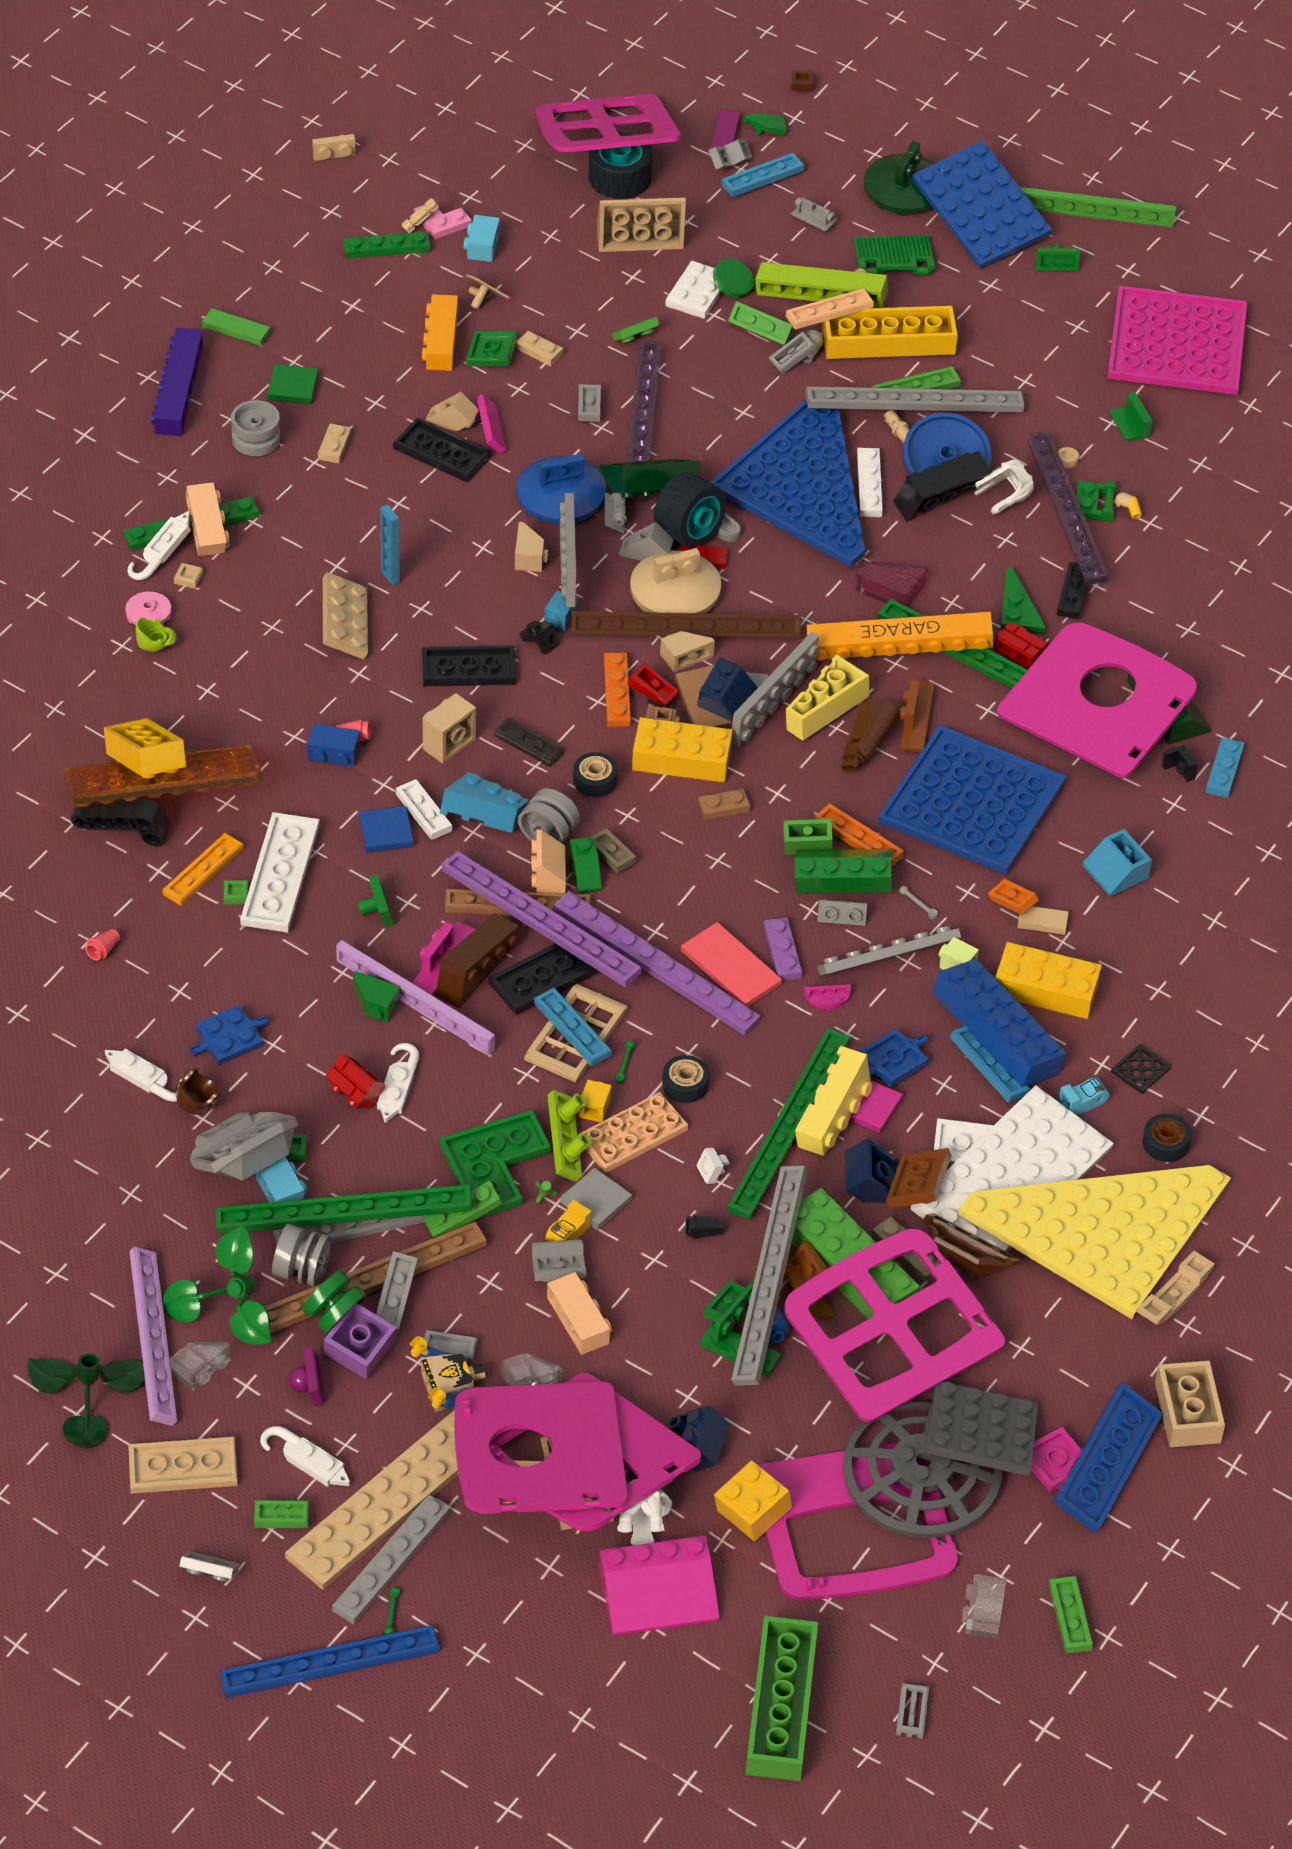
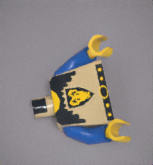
M420 1336L415 1337L410 1342V1346L414 1347L411 1350L412 1356L419 1357L421 1355L423 1357L421 1358V1375L429 1394L427 1398L431 1399L435 1412L446 1408L455 1410V1399L459 1393L466 1389L474 1388L473 1381L485 1379L483 1365L477 1364L468 1367L464 1355L461 1353L453 1354L432 1348Z

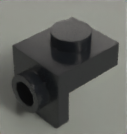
M533 621L527 624L526 629L519 633L522 641L537 643L542 654H547L560 644L552 623Z

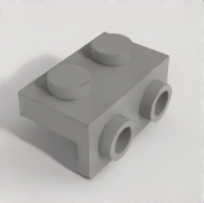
M568 1240L532 1243V1267L535 1282H550L576 1272L579 1279L586 1278L583 1241Z

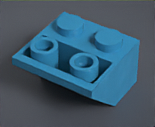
M1122 829L1105 837L1086 858L1082 866L1111 897L1149 879L1152 859L1128 832Z

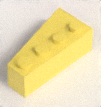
M840 1046L837 1052L840 1058L836 1065L831 1063L827 1070L829 1076L826 1084L819 1085L814 1105H808L795 1130L797 1147L822 1156L826 1154L829 1148L835 1145L840 1132L846 1129L851 1114L858 1112L861 1100L864 1096L868 1097L872 1091L867 1054Z

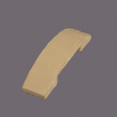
M1193 1251L1180 1264L1178 1272L1155 1295L1151 1294L1137 1308L1136 1312L1156 1325L1165 1322L1194 1295L1214 1268L1215 1263Z

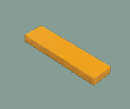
M224 833L163 889V895L182 906L244 849L243 843Z

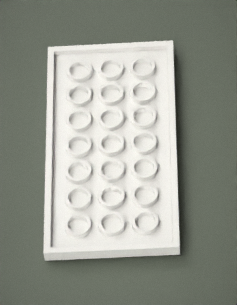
M1035 1086L946 1171L937 1200L928 1204L911 1205V1210L922 1219H924L926 1214L935 1213L1007 1252L1011 1246L958 1215L959 1208L971 1192L1080 1180L1112 1150L1114 1143L1042 1089Z

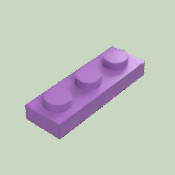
M788 918L764 920L763 928L776 975L782 981L802 979V970Z

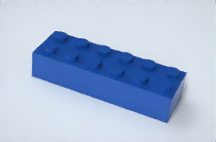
M977 959L939 971L932 993L963 1026L968 1028L973 1037L981 1043L1021 1087L1059 1075L1067 1053Z

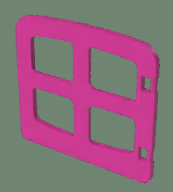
M656 94L548 103L535 108L536 120L542 134L558 152H577L681 140V133ZM636 106L643 114L610 117L604 108ZM587 110L592 119L556 122L553 114ZM649 122L653 133L620 136L615 125ZM595 127L598 128L603 138L570 141L563 134L562 130Z
M907 1229L843 1259L791 1292L784 1304V1312L789 1322L858 1418L865 1423L881 1418L934 1388L935 1385L945 1382L995 1354L1003 1348L1005 1338L1001 1331L987 1316L984 1308L950 1262L939 1251L933 1239L926 1232L919 1229ZM908 1253H915L937 1282L899 1303H892L887 1299L868 1271L894 1258ZM934 1253L941 1264L934 1266L928 1256ZM851 1282L873 1311V1317L838 1337L830 1339L810 1314L809 1307L845 1283ZM950 1299L969 1324L971 1331L935 1356H930L909 1329L907 1321L938 1303ZM978 1315L987 1325L982 1329L973 1319ZM887 1334L893 1338L909 1360L912 1369L870 1388L864 1387L844 1361L843 1356L873 1339Z

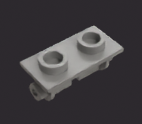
M804 197L796 199L795 205L797 208L791 213L792 216L825 232L838 221L832 210L819 205L814 208L815 203Z
M606 492L604 525L624 534L625 522L627 521L625 515L626 497H621V493H613L611 495Z
M819 899L817 922L865 926L867 903Z

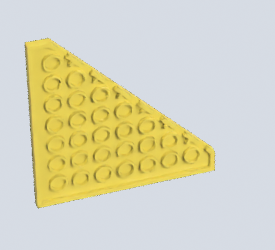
M1210 1165L973 1191L959 1208L958 1215L1130 1319H1133L1137 1313V1308L1149 1297L1225 1190L1231 1177Z

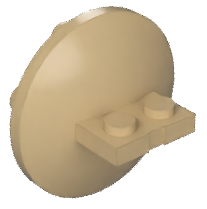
M697 548L687 551H670L668 554H653L643 559L632 572L630 591L634 601L644 612L706 613L715 606L720 597L721 579L716 568L700 556Z

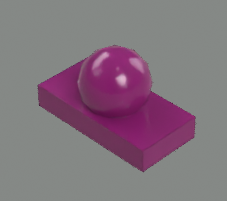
M310 1347L303 1349L305 1367H297L289 1374V1384L297 1392L308 1390L314 1405L317 1406L324 1404L325 1401L320 1361L315 1350Z

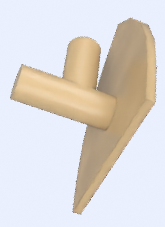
M466 274V278L480 285V288L474 286L469 288V294L475 296L470 306L475 309H479L488 290L509 299V296L480 279Z

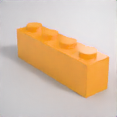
M432 294L431 303H427L426 316H430V318H425V331H428V333L424 332L423 342L427 348L423 347L422 361H426V370L452 371L458 314L457 295Z

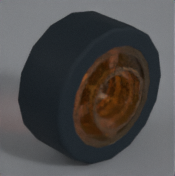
M1158 1114L1150 1118L1146 1123L1142 1144L1145 1151L1156 1160L1164 1162L1177 1161L1188 1152L1192 1132L1189 1124L1183 1118L1174 1114Z

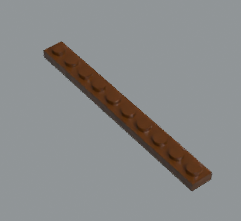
M572 611L571 634L668 636L683 631L712 637L801 638V615Z

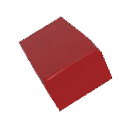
M645 663L631 675L627 683L634 690L665 707L680 692Z

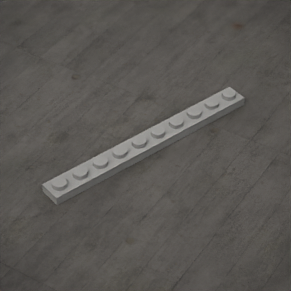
M807 386L805 391L808 408L1023 412L1024 410L1021 391Z
M783 1166L780 1168L731 1379L735 1386L759 1385L808 1173L805 1166Z

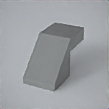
M739 139L725 146L714 147L709 150L716 170L725 169L753 159L746 139Z

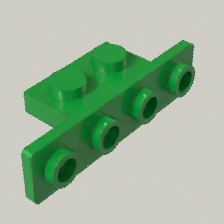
M755 1278L746 1288L729 1280L706 1306L703 1317L716 1322L713 1341L718 1343L724 1336H728L732 1331L733 1325L743 1319L749 1306Z

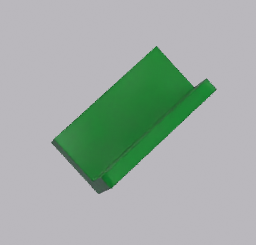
M1135 392L1127 393L1125 407L1112 409L1109 415L1126 442L1150 437L1153 420Z

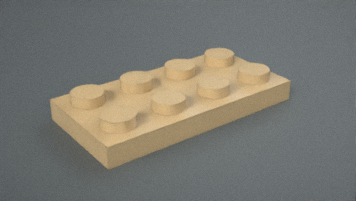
M327 572L323 576V644L364 659L368 654L367 587Z

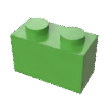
M831 819L783 821L784 855H796V850H832Z

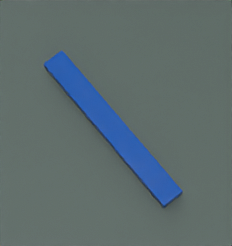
M430 1625L219 1670L226 1699L440 1653V1647L434 1626Z

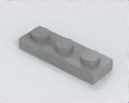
M393 1251L375 1315L397 1327V1333L418 1258Z

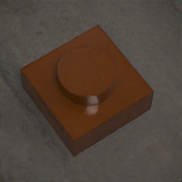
M792 70L791 90L812 91L813 71Z

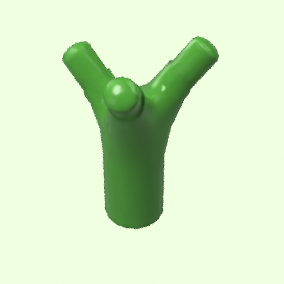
M539 1181L535 1182L539 1189L536 1203H540L547 1195L556 1196L558 1194L557 1191L551 1189L549 1181H543L542 1184Z

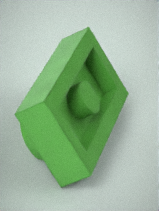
M657 317L611 334L614 341L622 339V342L625 343L635 339L634 335L637 333H641V336L654 332L653 327L658 326L659 322Z

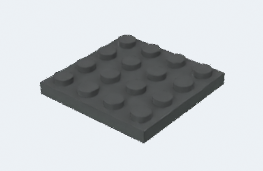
M950 1382L939 1383L935 1385L933 1391L925 1453L1029 1476L1032 1467L1038 1403L1026 1399L1008 1397L999 1393L986 1392L977 1388L959 1386Z

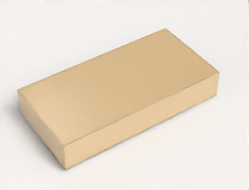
M1032 906L1023 915L1019 914L1017 928L1065 935L1069 911Z

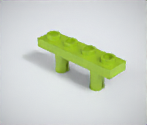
M553 1089L547 1097L556 1174L577 1182L582 1177L580 1154L592 1144L588 1135L580 1133L577 1136L575 1115L587 1105V1100L583 1095L579 1096V1093H575L571 1097Z

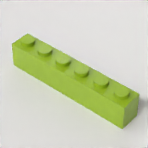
M761 262L755 279L757 295L818 302L865 288L874 301L873 307L883 308L888 293L887 275Z

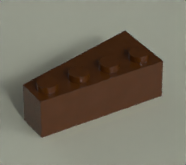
M494 913L442 957L435 996L460 1009L508 952L515 948L519 940L517 936L519 926Z

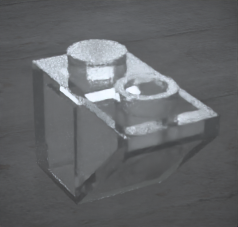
M189 1342L170 1358L171 1373L194 1391L200 1385L206 1384L219 1369L222 1370L229 1364L231 1360L230 1344L227 1342Z
M524 1353L502 1360L501 1376L506 1386L560 1384L562 1369L560 1365Z

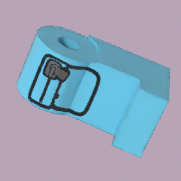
M1094 1077L1074 1087H1071L1070 1084L1061 1087L1059 1103L1077 1116L1102 1105L1108 1100L1110 1095L1100 1079Z

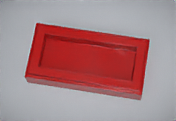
M682 545V551L695 549ZM695 547L698 549L700 556L709 561L716 569H725L727 548Z

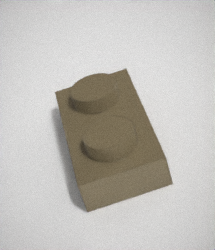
M607 828L591 836L594 838L598 856L616 873L636 863V856Z

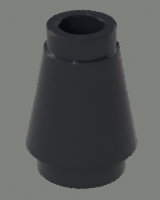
M693 1214V1216H687L685 1233L687 1237L698 1239L723 1235V1220Z

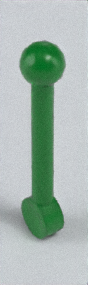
M632 1040L626 1042L625 1046L627 1049L620 1072L615 1075V1081L619 1084L625 1081L624 1072L631 1050L635 1047V1043Z
M391 1588L389 1591L391 1603L388 1624L384 1629L385 1635L395 1632L393 1620L396 1599L400 1597V1590L398 1588Z

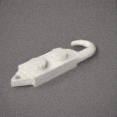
M189 511L175 518L170 517L145 547L143 556L148 565L142 572L135 573L133 571L134 563H130L127 572L132 579H147L161 563L167 560L191 531L189 528L191 517Z
M409 1043L398 1044L391 1050V1055H395L399 1050H406L410 1053L408 1062H396L389 1067L384 1082L385 1089L380 1094L377 1102V1109L381 1111L385 1123L395 1115L402 1114L414 1079V1073L419 1061V1051L414 1045Z
M127 1049L123 1051L105 1050V1056L110 1064V1071L149 1093L152 1092L170 1102H177L176 1093L165 1089L168 1080L164 1070Z
M281 1426L267 1428L262 1433L260 1443L266 1451L271 1449L267 1444V1439L273 1435L279 1436L287 1441L283 1452L288 1462L327 1487L330 1484L350 1486V1481L344 1470V1463L304 1437L300 1438Z

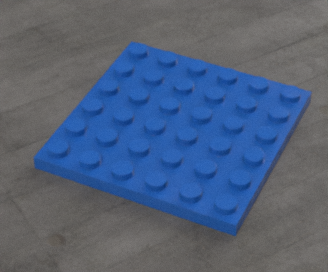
M939 725L879 814L878 823L1007 875L1066 783L1067 776Z

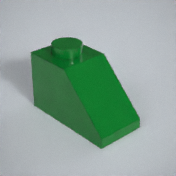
M594 838L570 839L569 860L578 894L602 891L598 853Z
M355 971L353 974V988L365 1015L388 1023L400 1003V986Z

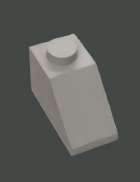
M655 522L624 538L619 555L642 561L653 554H668L671 551L674 539Z

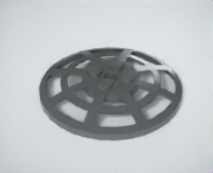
M908 1402L877 1419L886 1427L875 1437L871 1447L854 1448L861 1433L875 1421L870 1423L863 1422L854 1431L847 1444L843 1473L850 1497L865 1516L877 1525L893 1533L908 1537L940 1538L970 1528L990 1511L1000 1490L1002 1470L994 1469V1474L979 1469L977 1464L971 1463L970 1466L956 1462L954 1459L925 1453L932 1403ZM905 1410H929L928 1417H909L895 1421L889 1415ZM910 1424H926L924 1433L909 1435L902 1427ZM891 1432L900 1440L894 1449L879 1448L883 1439ZM852 1458H868L869 1473L874 1484L862 1493L853 1476ZM876 1458L891 1459L892 1472L881 1478L877 1469ZM925 1459L930 1462V1465L922 1466L917 1461ZM954 1472L969 1476L965 1484L957 1492L949 1484ZM976 1479L991 1484L990 1491L983 1502L968 1514L960 1500L971 1491ZM899 1481L903 1486L912 1490L911 1497L906 1498L893 1491L889 1486ZM939 1489L946 1497L935 1501H921L922 1492H932ZM882 1492L893 1502L908 1508L906 1522L885 1515L869 1501ZM951 1506L959 1518L955 1521L939 1525H916L919 1510H937Z

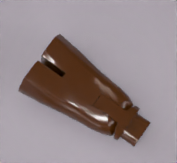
M889 700L861 703L852 735L842 757L844 761L841 765L842 770L856 771L858 766L863 765L866 762L865 760L872 756L881 738L900 718V711L895 704Z

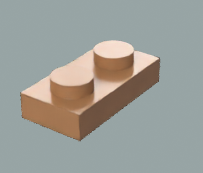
M744 789L698 797V805L704 820L750 812V804Z

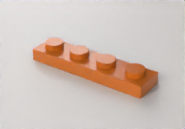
M604 653L607 727H630L627 653Z
M830 803L815 816V819H831L832 834L856 850L892 849V867L903 858L904 850Z

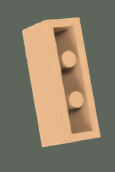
M214 482L187 486L185 497L188 511L191 515L190 521L198 556L225 553L226 544H229V534L223 528L225 516L224 511L219 510L218 504L221 503L219 490L215 491Z
M576 1272L548 1282L547 1299L580 1354L583 1355L608 1345L610 1333L612 1332L611 1324L607 1318L602 1317L598 1302L595 1299H591L585 1281H580Z

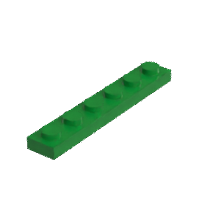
M252 496L219 505V510H223L225 516L223 527L259 518V510ZM169 518L123 530L124 538L130 551L145 548ZM191 521L189 523V528L191 531L187 534L186 537L193 535Z

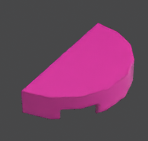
M852 984L803 987V994L811 1005L820 1009L832 1010L840 1008L848 1002L851 997Z

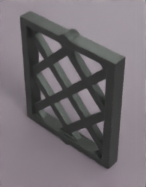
M1139 1044L1111 1069V1072L1143 1094L1167 1073L1171 1066ZM1141 1052L1149 1057H1141ZM1130 1061H1138L1139 1067H1130ZM1142 1061H1150L1151 1067H1142ZM1154 1061H1156L1163 1067H1155ZM1119 1071H1127L1128 1077H1126ZM1131 1071H1139L1140 1077H1132ZM1143 1071H1152V1076H1144ZM1141 1080V1086L1137 1085L1133 1081ZM1144 1080H1150V1081L1145 1085Z

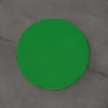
M732 258L719 261L713 270L714 282H717L719 290L727 296L733 298L745 297L754 286L752 272L739 260Z

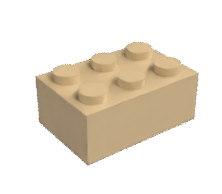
M1210 1361L1158 1365L1155 1386L1161 1412L1163 1413L1162 1417L1169 1447L1221 1443L1225 1423Z

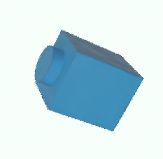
M556 591L545 607L544 623H552L554 628L565 632L572 622V611H577V598L575 597V607H566V598H561V592Z

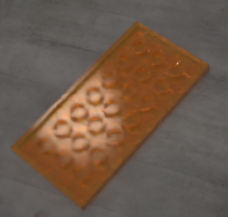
M251 745L185 753L186 767L179 768L175 773H157L153 778H143L120 762L63 768L71 805H76L77 807L89 806L93 802L109 804L113 803L116 799L133 801L140 796L157 798L164 793L180 795L186 793L187 790L204 792L208 791L211 787L228 789L235 784L252 786L257 784L258 781H263L262 772Z

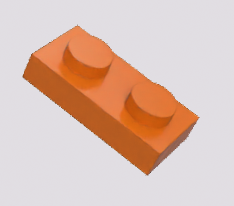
M1003 879L988 893L991 901L1020 915H1023L1038 901L1036 893L1006 879Z

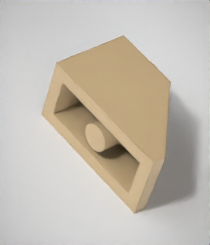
M459 392L431 407L425 421L439 428L457 432L463 428H470L475 423V416L479 409L462 392Z
M519 522L515 550V570L542 572L543 563H547L548 549H544V539L524 522Z
M680 631L661 639L660 655L671 670L676 672L714 657L715 641L710 637Z

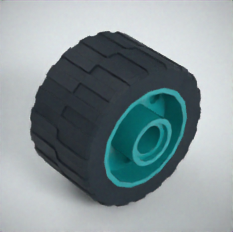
M618 132L620 136L634 135L632 133ZM650 145L589 150L588 179L592 188L599 194L614 199H627L642 194L649 187L652 172V151Z
M692 472L680 473L673 477L672 480H669L661 490L654 507V521L680 544L688 548L702 546L715 536L722 525L727 509L726 495H724V491L720 487Z

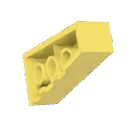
M836 654L832 659V663L821 670V675L809 683V688L805 692H801L786 708L787 730L801 740H805L868 698L869 675Z

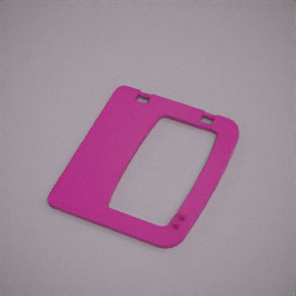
M581 1373L565 1383L601 1381L589 1373ZM614 1391L623 1463L638 1477V1479L627 1485L628 1500L626 1505L615 1508L609 1513L604 1511L607 1508L600 1507L546 1512L576 1530H596L610 1522L613 1517L621 1512L624 1513L672 1482L675 1477L697 1466L701 1462V1452ZM527 1429L509 1430L495 1437L489 1446L493 1457L503 1464L520 1467L500 1447ZM674 1465L677 1467L671 1473L666 1471Z
M899 1442L880 1445L879 1448L894 1449ZM845 1451L758 1465L788 1489L790 1493L792 1508L765 1532L779 1586L782 1592L789 1598L804 1601L876 1593L945 1578L955 1571L958 1556L952 1536L949 1535L945 1536L947 1544L938 1545L937 1538H930L934 1555L917 1562L853 1574L803 1577L798 1570L786 1522L789 1519L811 1513L856 1505L850 1497L844 1481L843 1464ZM852 1458L853 1476L862 1493L874 1484L869 1473L868 1458ZM876 1458L877 1469L881 1478L892 1472L891 1459ZM925 1459L917 1461L922 1466L930 1465V1462ZM899 1481L889 1486L896 1493L906 1498L911 1497L912 1490L903 1486ZM939 1490L922 1492L921 1501L941 1499ZM880 1492L869 1502L875 1503L892 1500ZM944 1508L922 1510L926 1525L948 1523Z

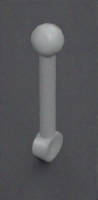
M907 886L899 888L900 894L907 895L928 913L930 919L937 918L938 911L930 909L909 892Z

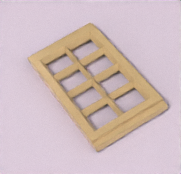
M576 984L569 991L565 1000L571 1006L576 998L593 1005L586 1015L578 1011L576 1012L585 1022L603 1028L598 1036L606 1042L624 1017L628 1006ZM597 1007L613 1014L607 1024L591 1017ZM548 1021L526 1052L524 1060L576 1083L587 1070L589 1064L575 1048L570 1047L571 1044L568 1041L564 1044L550 1038L556 1027ZM545 1042L562 1049L555 1059L539 1052ZM566 1051L582 1058L576 1068L560 1061Z

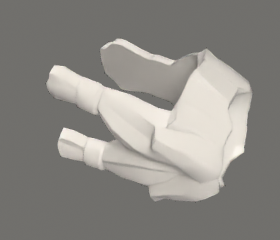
M1013 459L1001 463V467H998L990 475H987L975 484L978 490L974 494L977 497L1006 478L1016 491L1011 496L997 503L990 512L993 515L999 514L1014 503L1025 500L1034 490L1032 476L1026 472L1020 460Z
M659 1489L624 1513H620L619 1525L617 1527L618 1532H631L633 1526V1535L630 1540L632 1546L654 1543L652 1532L665 1531L662 1517L669 1514L672 1500L669 1499L662 1489Z

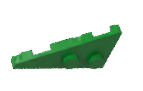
M1007 567L1000 630L1004 629L1009 622H1012L1018 626L1025 627L1030 633L1044 634L1045 624L1012 567Z

